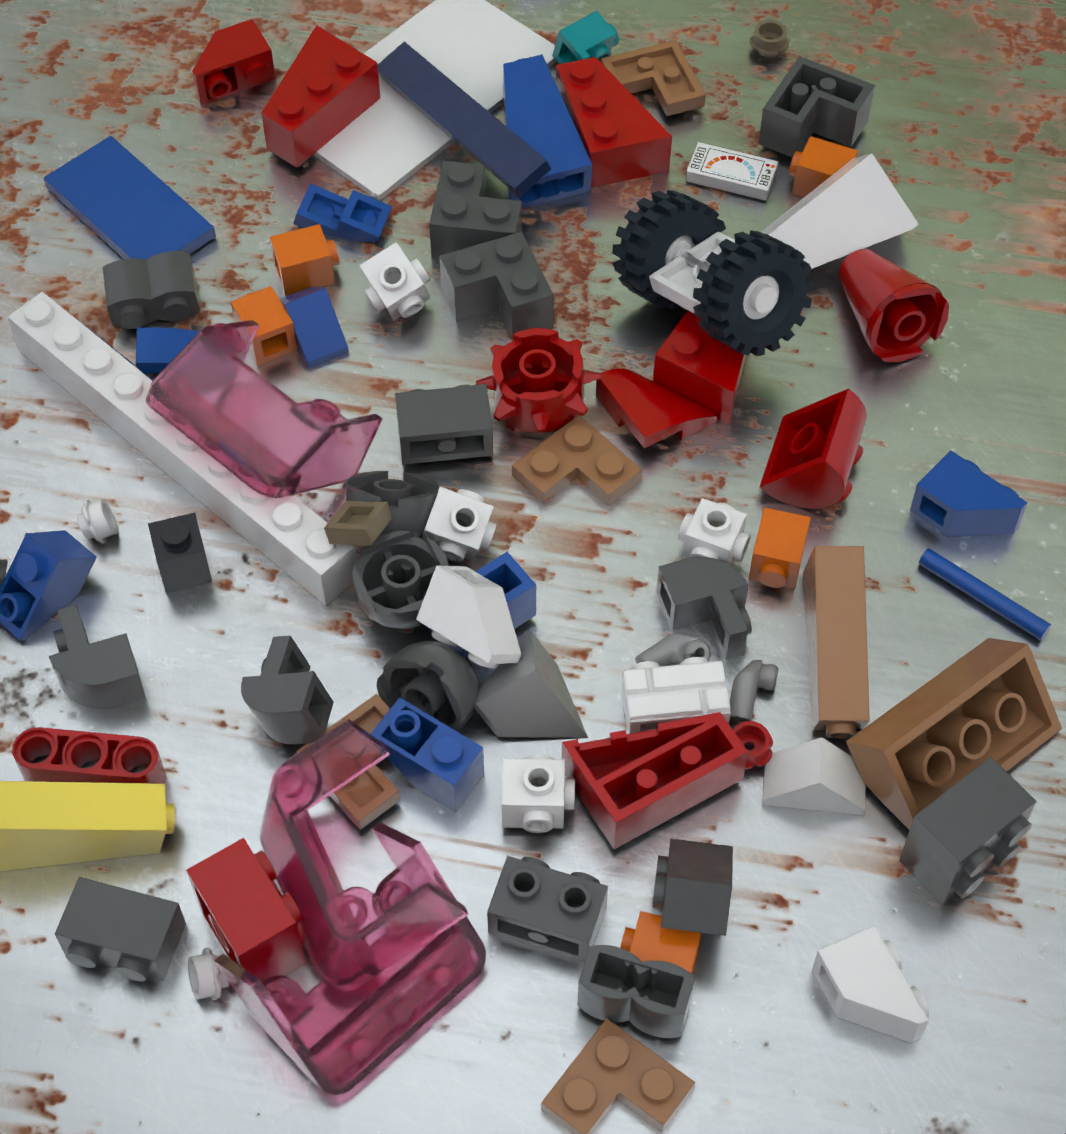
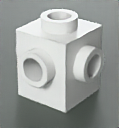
M397 242L359 265L371 287L364 290L378 313L386 309L393 321L401 316L403 318L413 316L424 307V302L430 299L424 285L430 281L428 274L417 258L412 261L408 260Z
M439 487L421 539L426 541V537L434 540L445 552L449 560L462 562L466 558L472 561L479 548L487 550L496 528V523L489 521L494 506L484 503V498L475 492L459 489L456 493Z
M702 498L695 514L687 513L679 530L678 540L684 541L682 560L692 557H710L724 561L733 566L735 560L741 562L751 535L744 533L747 514L736 510L729 504L715 503Z
M541 754L531 755L525 759L503 758L502 827L523 828L532 833H544L553 828L564 829V810H574L575 779H565V759H553L550 756Z

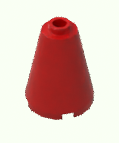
M870 249L856 250L844 259L838 272L839 280L869 349L878 355L880 359L885 362H903L914 358L923 352L920 346L930 337L936 341L942 334L948 321L949 304L937 287Z

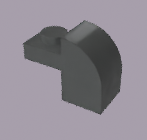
M692 557L659 566L656 592L672 630L709 621L726 660L744 655L747 635L751 634L752 627L749 615L745 609L749 585L743 575L730 564L710 557Z
M77 605L57 610L62 629L53 632L59 653L50 655L49 659L62 690L71 700L85 707L106 709L146 698L127 633L89 644Z
M291 635L273 637L267 657L262 662L261 675L243 677L241 694L243 700L265 732L275 741L285 744L322 742L334 701L316 673L309 671L311 666Z

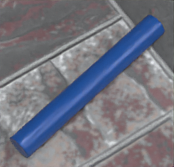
M930 548L921 556L919 565L1040 641L1048 633L1051 627L1050 623Z

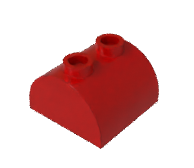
M848 388L784 415L759 487L773 498L800 508L818 509L843 502L852 490V483L848 480L851 468L860 460L863 454V447L859 445L866 423L867 412L860 398Z

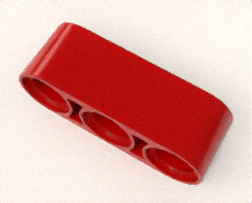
M37 727L23 731L16 737L12 745V755L24 781L166 783V773L155 744L149 739L139 736ZM49 755L44 761L32 764V761L37 757ZM99 760L92 767L81 768L85 762ZM138 765H149L142 772H130L134 767Z

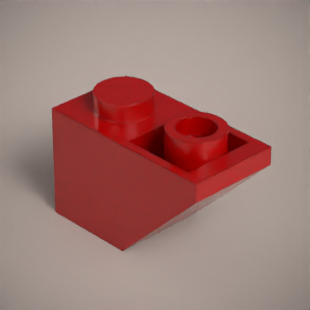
M253 19L215 31L192 70L200 105L276 79L272 50Z

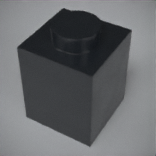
M195 512L148 523L156 561L166 593L212 582Z

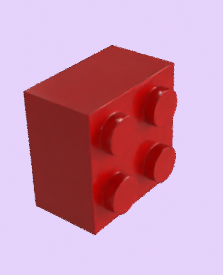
M242 838L186 870L201 914L250 996L307 964L302 945L309 940L300 923L303 921V916L289 892L281 895L274 882L277 878L275 870L262 850L254 854L246 840Z

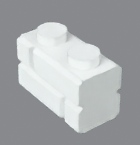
M691 657L682 661L680 665L659 666L656 662L646 661L635 664L631 669L623 670L621 692L627 734L657 729V724L718 712L722 714L729 724L731 714L723 663L721 661L708 662L703 657Z

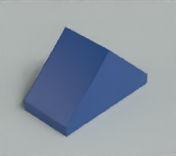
M311 286L280 298L281 303L293 321L297 350L308 369L349 352L326 288Z

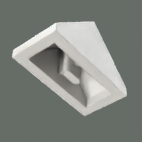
M822 737L772 753L770 761L764 765L762 805L864 815L866 785L862 780L853 757Z

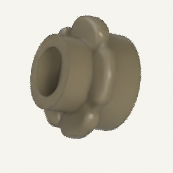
M776 20L761 21L755 27L754 36L750 37L751 47L764 57H775L780 52H785L789 47V40L786 39L787 29L781 22Z

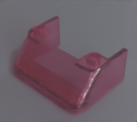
M254 320L227 324L216 323L212 326L204 327L152 381L146 396V403L151 409L252 490L271 498H284L347 482L350 476L358 474L383 419L377 414L347 419L340 414V409L335 404L324 399H315L314 401L296 403L244 363L259 327V324Z
M347 719L279 766L272 777L259 835L263 850L277 875L276 880L282 894L289 892L303 916V921L300 923L303 927L304 944L319 978L327 985L341 991H351L360 987L469 915L465 905L428 882L386 910H384L379 898L366 888L350 887L343 890L307 810L390 755L386 745L350 719Z
M378 822L371 829L396 867L395 870L380 882L374 894V908L384 927L307 994L290 977L277 975L261 982L259 978L223 953L214 960L259 1025L315 1085L332 1095H340L352 1090L476 979L486 961V949L482 940L421 842L381 822Z

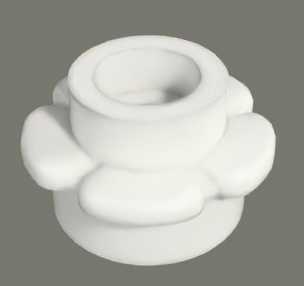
M104 499L93 503L90 500L84 502L83 512L77 514L80 529L88 540L94 538L101 544H105L107 537L118 533L113 512Z
M203 948L202 954L188 958L189 980L195 998L198 1000L211 997L213 1001L220 998L222 988L229 987L230 982L224 956L215 957L210 948Z

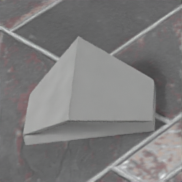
M525 631L518 640L521 651L519 662L498 665L480 688L475 702V710L497 737L588 738L558 665L533 632Z

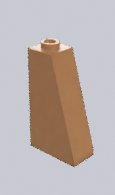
M814 546L803 571L813 731H826V737L851 738L856 734V731L864 729L870 721L864 546Z

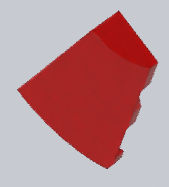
M625 368L611 369L601 372V379L596 380L597 399L619 427L627 425L643 448L675 433L683 440L716 424L717 416L713 411L632 370Z

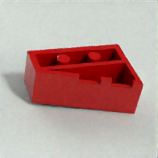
M316 25L261 112L267 149L298 168L380 99L377 62Z
M596 57L556 65L557 88L592 162L591 188L669 172L672 136Z
M688 310L655 353L653 381L713 411L717 416V420L730 425L747 355L741 354L709 336V333L702 330L698 324L702 319L696 317L694 313Z
M720 712L657 724V729L626 734V730L610 733L609 738L584 743H579L578 739L562 742L565 776L567 779H575L576 793L613 849L622 846L743 780L748 750Z

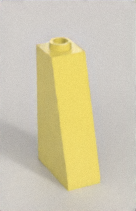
M0 781V872L160 853L165 835L173 834L174 803H166L165 784Z

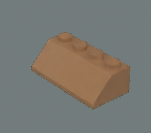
M987 638L855 734L846 743L864 784L910 830L915 815L989 757H992L1007 772L1058 733L1062 726L1029 644Z

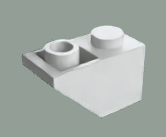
M436 566L416 620L432 629L431 635L436 640L448 645L460 646L469 652L467 657L478 665L495 668L496 664L518 663L521 651L503 588L468 567Z
M875 926L818 950L812 972L838 1018L909 1043L921 1038L929 1021V1009L925 998L917 987L909 986L901 972L902 963L895 946L889 940L883 941Z

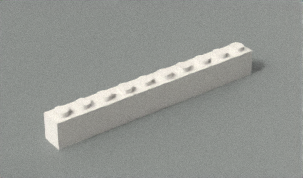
M40 292L8 316L18 350L325 606L353 583L352 569L353 565H356L358 561L356 547L329 544L324 530L328 523L44 292Z

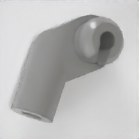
M674 633L637 655L635 661L636 664L646 661L656 662L659 666L680 665L682 661L691 657H703L709 661L711 650L709 645L703 640Z
M752 660L735 676L729 701L730 719L742 722L752 720L758 687L765 690H773L776 686L779 670L776 665L763 664V660Z

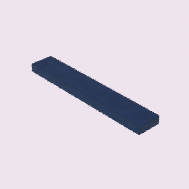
M405 41L378 64V75L475 160L480 164H484L489 172L519 198L551 170L545 158Z

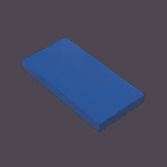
M112 136L107 137L43 177L46 188L123 259L137 258L146 260L154 255L170 251H184L191 254L216 237L212 224Z

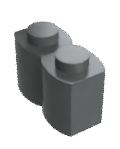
M170 251L154 255L146 260L137 258L122 259L103 266L106 303L113 327L134 329L149 324L156 319L181 321L200 312L195 272L189 252Z
M594 945L589 947L578 981L577 1005L587 1014L605 1021L607 1018L611 1022L630 1021L636 1028L652 1036L661 1038L681 1037L692 1000L695 977L684 968L665 961L642 962L634 954L622 948L611 945Z

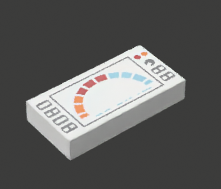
M698 142L686 172V182L767 201L777 173L779 161Z

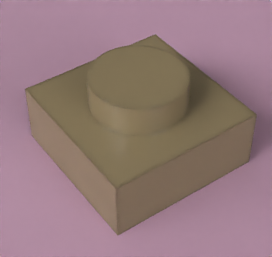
M345 501L324 527L329 544L351 545L353 547L372 546L392 519L388 502Z

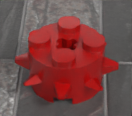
M531 328L513 334V341L505 346L493 345L490 348L493 355L492 376L476 381V385L487 384V389L494 390L497 406L493 415L497 421L505 420L506 426L517 433H545L561 429L577 417V415L584 416L588 412L583 402L584 384L601 379V373L584 369L583 358L580 352L582 342L578 339L572 341L559 338L558 331L553 329Z

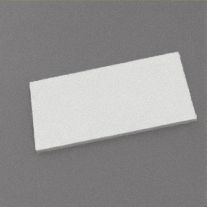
M435 0L364 53L379 64L405 41L490 113L504 104L503 64L541 54L548 68L557 62L552 56L554 44L486 0ZM379 76L380 99L313 155L371 197L381 201L455 141Z

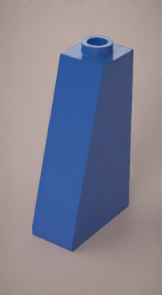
M543 55L522 58L503 64L505 126L545 158L551 167V170L520 198L508 188V199L522 201V209L590 192L592 162Z

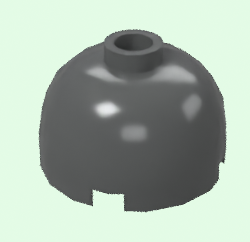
M388 471L363 472L350 476L347 479L344 501L388 502L392 519L381 534L402 530L410 531L411 537L421 539L436 499L439 485L428 477L404 472L402 481L388 479Z
M399 530L381 534L372 546H364L361 549V557L356 562V565H353L352 579L357 601L370 619L387 628L407 630L420 627L423 624L416 620L436 566H449L446 554L434 540L426 537V541L420 538L411 537L410 531Z
M428 640L407 645L382 668L383 673L377 678L376 687L379 697L390 709L400 697L457 732L468 722L475 711V702L479 692L476 674L464 656L444 643Z

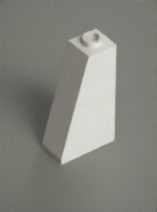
M870 153L853 158L763 229L761 233L770 235L800 251L805 256L803 261L809 263L811 269L851 254L856 250L864 249L910 231L919 224L873 154Z

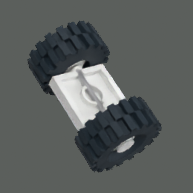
M667 190V194L661 191L651 193L652 201L643 197L637 202L640 209L637 213L632 210L627 212L624 218L629 223L626 228L618 227L616 236L622 238L621 244H613L612 254L620 258V260L613 262L614 270L621 274L618 279L622 285L628 287L629 291L660 308L666 309L668 306L675 310L683 307L689 310L696 317L702 319L698 324L702 330L709 333V336L747 356L750 353L755 356L765 355V348L774 352L781 348L779 339L782 338L789 341L795 335L791 331L794 324L802 326L806 318L800 314L803 307L810 308L812 298L806 296V292L814 289V280L806 276L812 272L810 264L803 261L805 256L800 251L794 249V247L770 235L750 230V235L745 232L734 234V240L721 233L726 227L724 221L717 218L719 214L714 209L675 190Z

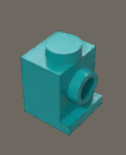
M595 11L559 30L552 56L559 64L596 57L601 62V58L611 56V49L619 43V36L614 26L607 23L599 12Z

